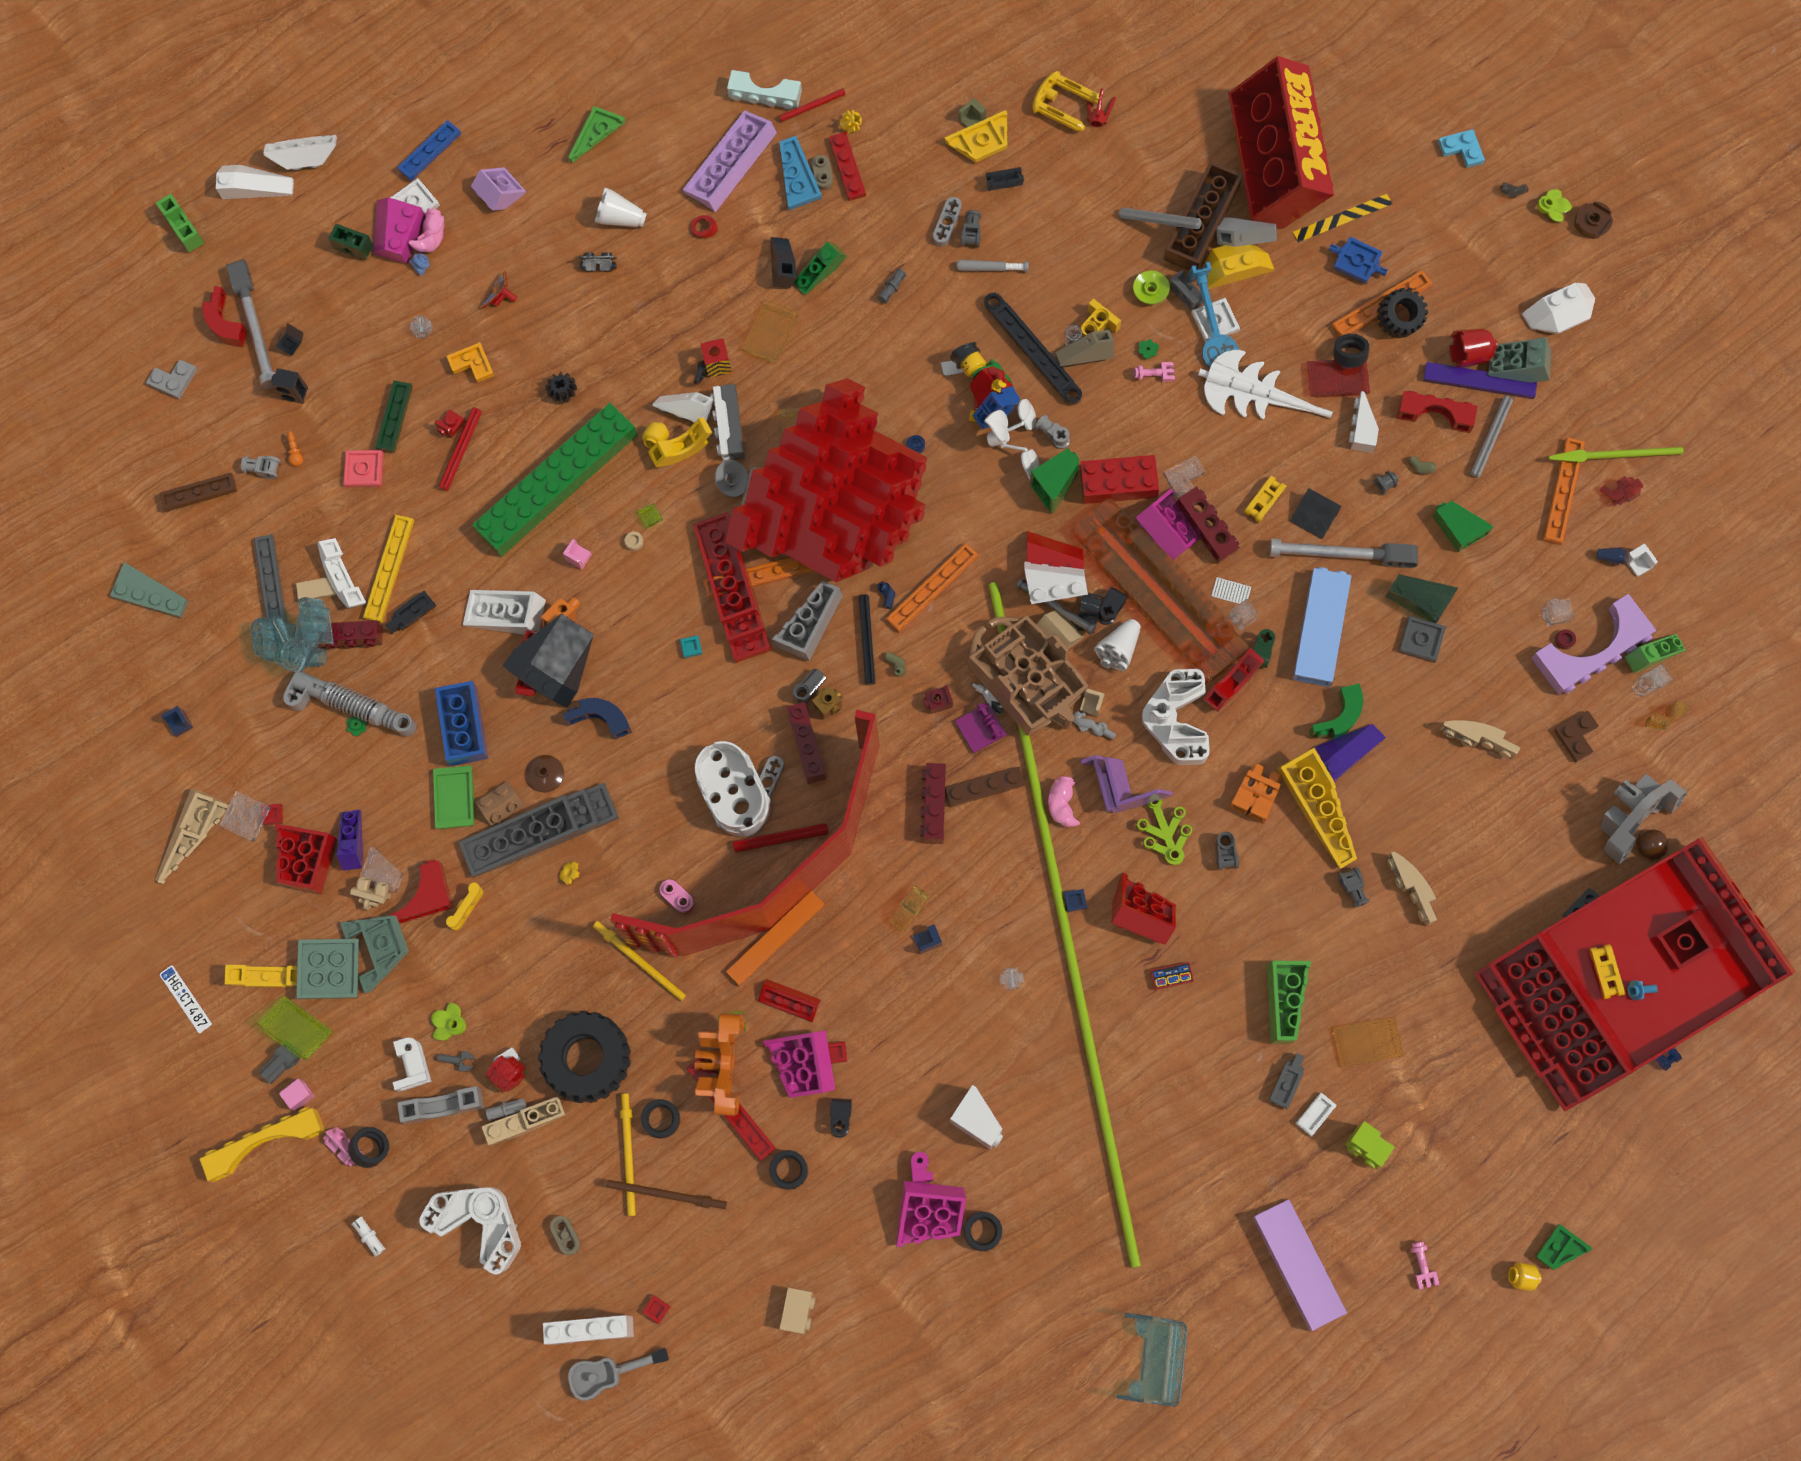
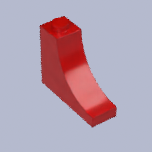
M429 860L424 863L425 865L420 866V883L415 896L405 907L391 914V916H397L399 924L453 909L443 865L439 861Z

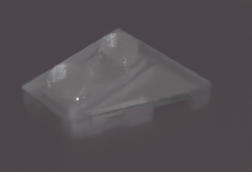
M370 846L360 877L370 878V886L374 887L378 881L388 883V891L397 893L403 874L378 850Z

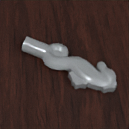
M1075 712L1073 714L1075 717L1073 722L1079 726L1081 732L1091 729L1095 735H1104L1112 741L1117 735L1107 729V725L1104 722L1096 724L1092 719L1082 718L1086 716L1085 712Z

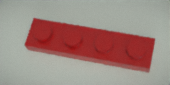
M843 132L829 136L848 200L866 197L847 133Z

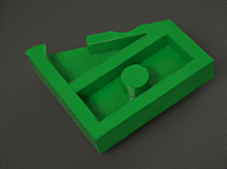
M1557 1224L1535 1258L1551 1270H1555L1563 1264L1591 1251L1592 1247L1561 1224Z

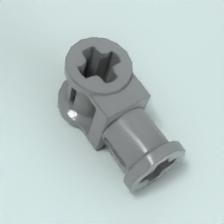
M1043 415L1036 423L1035 428L1041 429L1047 434L1048 439L1054 443L1056 448L1065 449L1070 443L1068 429L1061 427L1057 423L1054 424L1048 419L1047 415Z
M244 456L241 460V471L245 473L251 471L267 479H277L278 475L276 472L278 465L281 464V460L273 456H258L257 459Z

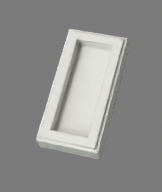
M1320 1093L1295 1124L1311 1137L1337 1105L1323 1093Z

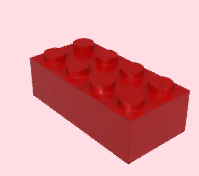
M1155 455L1080 462L1079 471L1083 504L1158 497L1159 483Z

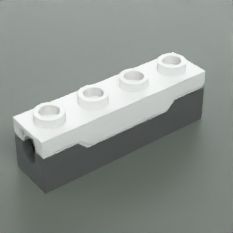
M735 384L714 386V393L710 395L713 398L712 405L716 407V410L713 411V419L718 424V427H715L716 439L719 438L720 444H717L718 456H722L723 462L745 459Z

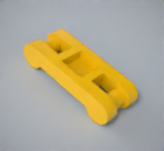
M1270 476L1247 506L1244 513L1248 516H1253L1255 521L1260 523L1285 491L1287 485L1284 483L1280 484L1276 481L1275 477ZM1270 487H1273L1274 489H1276V491L1273 492V491H1272L1271 489H1269V488H1270ZM1256 505L1262 508L1260 512L1254 509Z
M477 883L469 885V893L466 898L458 903V910L454 916L447 918L446 923L452 930L457 931L463 926L482 897L483 889Z
M1603 945V948L1598 949L1596 947L1590 948V956L1593 960L1603 999H1609L1613 995H1625L1611 945ZM1605 955L1607 961L1601 962L1600 956ZM1614 981L1615 987L1609 988L1607 982Z

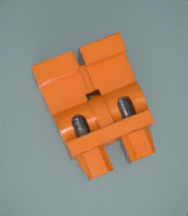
M1255 763L1251 770H1248L1229 808L1246 815L1248 809H1251L1248 817L1264 824L1281 785L1279 784L1281 774L1272 771L1269 778L1263 777L1261 775L1264 767Z

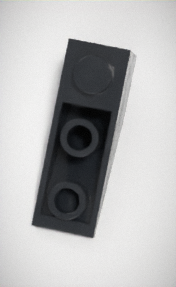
M771 237L773 286L791 288L796 279V262L789 239Z

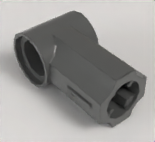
M813 668L803 681L794 687L793 698L796 704L805 702V704L809 703L811 696L826 681L827 678L821 671ZM802 691L805 692L807 695L805 697H799L797 696V693Z
M287 1043L282 1044L274 1052V1057L259 1071L260 1075L270 1084L286 1069L288 1070L295 1066L301 1058Z

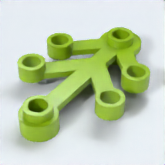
M1162 799L1158 800L1157 804H1146L1150 810L1154 811L1160 829L1150 825L1146 819H1140L1137 823V828L1139 831H1146L1165 840L1167 847L1156 843L1153 837L1145 838L1144 847L1165 855V860L1169 864L1179 865L1184 859L1182 848L1187 837L1192 834V827L1187 824L1181 827V835L1176 844H1174L1172 837L1180 820L1186 814L1183 807L1175 808L1173 819L1168 827L1161 809ZM1181 810L1183 812V815L1178 816L1176 814V811ZM1141 822L1146 823V827L1141 828L1139 824ZM1188 828L1190 830V833L1185 834L1183 832V829ZM1151 840L1153 845L1148 846L1146 841ZM1176 852L1178 854V857L1173 858L1171 856V853Z

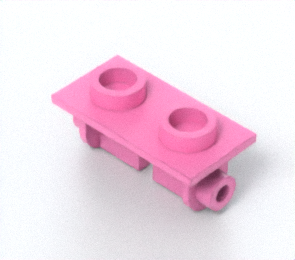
M338 1127L326 1131L327 1135L323 1138L325 1140L324 1143L334 1153L340 1149L341 1151L337 1156L346 1166L352 1167L355 1163L348 1154L350 1140L346 1137L345 1132Z

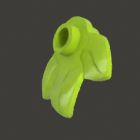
M1553 189L1548 191L1546 196H1542L1538 200L1537 208L1541 213L1548 214L1551 220L1563 222V213L1569 212L1572 209V205L1567 199L1561 198L1562 193L1560 190Z
M449 1003L446 1011L437 1010L431 1015L432 1023L437 1027L432 1035L436 1040H448L452 1035H460L466 1029V1022L461 1017V1009L454 1003Z

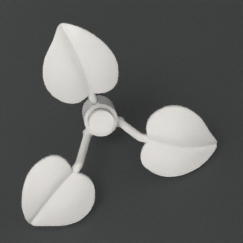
M1022 399L1018 404V415L1022 420L1019 424L1007 428L1008 419L1002 410L992 412L984 421L993 431L987 434V441L991 447L1001 445V448L1023 451L1021 460L1030 480L1031 471L1039 467L1036 453L1032 449L1027 450L1024 447L1006 444L1010 439L1009 431L1025 425L1027 430H1032L1035 427V410L1029 400Z

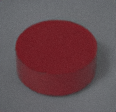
M1567 629L1561 630L1556 635V645L1564 650L1570 649L1576 642L1575 634Z

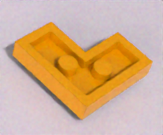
M480 342L446 356L454 374L471 368L477 382L495 376Z

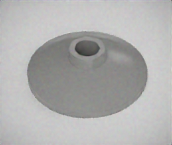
M734 460L724 461L719 464L715 471L716 485L724 495L737 497L746 491L749 482L748 474L744 466Z

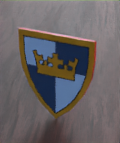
M506 271L493 284L480 309L487 307L491 303L498 307L505 297L512 302L516 301L517 296L506 289L508 286Z

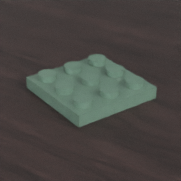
M359 939L298 940L297 1000L358 998Z

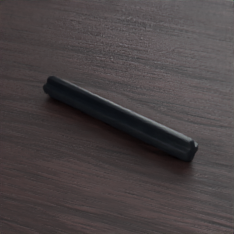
M862 594L859 595L865 684L874 685L875 671L869 595Z

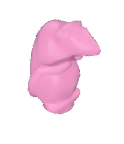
M429 208L424 214L426 216L423 223L424 233L417 237L418 240L408 241V244L418 252H433L443 240L444 217L441 216L439 210Z
M1061 776L1058 777V780L1054 781L1050 790L1048 804L1051 816L1061 826H1078L1080 822L1073 817V812L1068 804L1073 795L1072 786H1074L1075 782H1073L1072 778Z

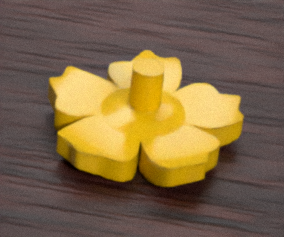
M576 862L566 863L560 872V880H563L567 885L571 884L572 879L575 880L579 877L580 873L576 871L579 864Z

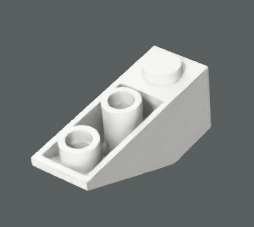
M1361 391L1359 398L1356 397L1354 402V408L1357 411L1352 417L1351 425L1354 426V430L1350 432L1349 442L1352 443V450L1373 453L1377 443L1379 428L1365 392Z
M698 392L660 396L652 406L695 423L698 418H705L706 421L710 418L713 398Z

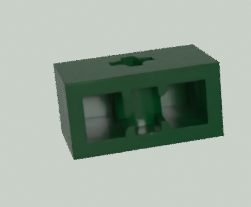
M335 224L328 238L333 249L363 260L367 259L373 247V243L368 235L339 224Z

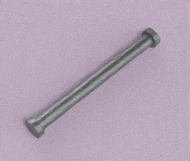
M1021 578L1017 582L1016 588L1019 590L1023 589L1029 593L1027 583ZM1054 600L1043 602L1087 630L1089 635L1096 629L1095 624L1088 623Z

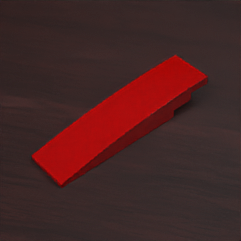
M725 512L695 523L693 526L720 621L723 624L734 661L738 663L772 651L742 552L725 542L731 519L729 513ZM722 575L723 577H725L723 579H719L716 581L714 580V577Z

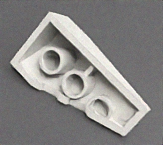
M243 165L222 166L216 173V190L222 199L293 196L294 180L287 176Z

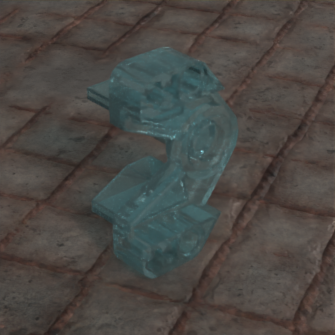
M303 597L298 600L299 615L297 626L293 623L283 622L281 617L275 616L270 618L260 617L254 620L251 625L254 653L264 660L277 663L290 672H302L307 666H323L326 662V652L324 649L317 647L319 644H333L329 608H326L325 602L321 599Z

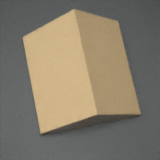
M1057 611L1045 614L1036 624L1048 638L1056 634L1068 649L1084 637L1068 618Z

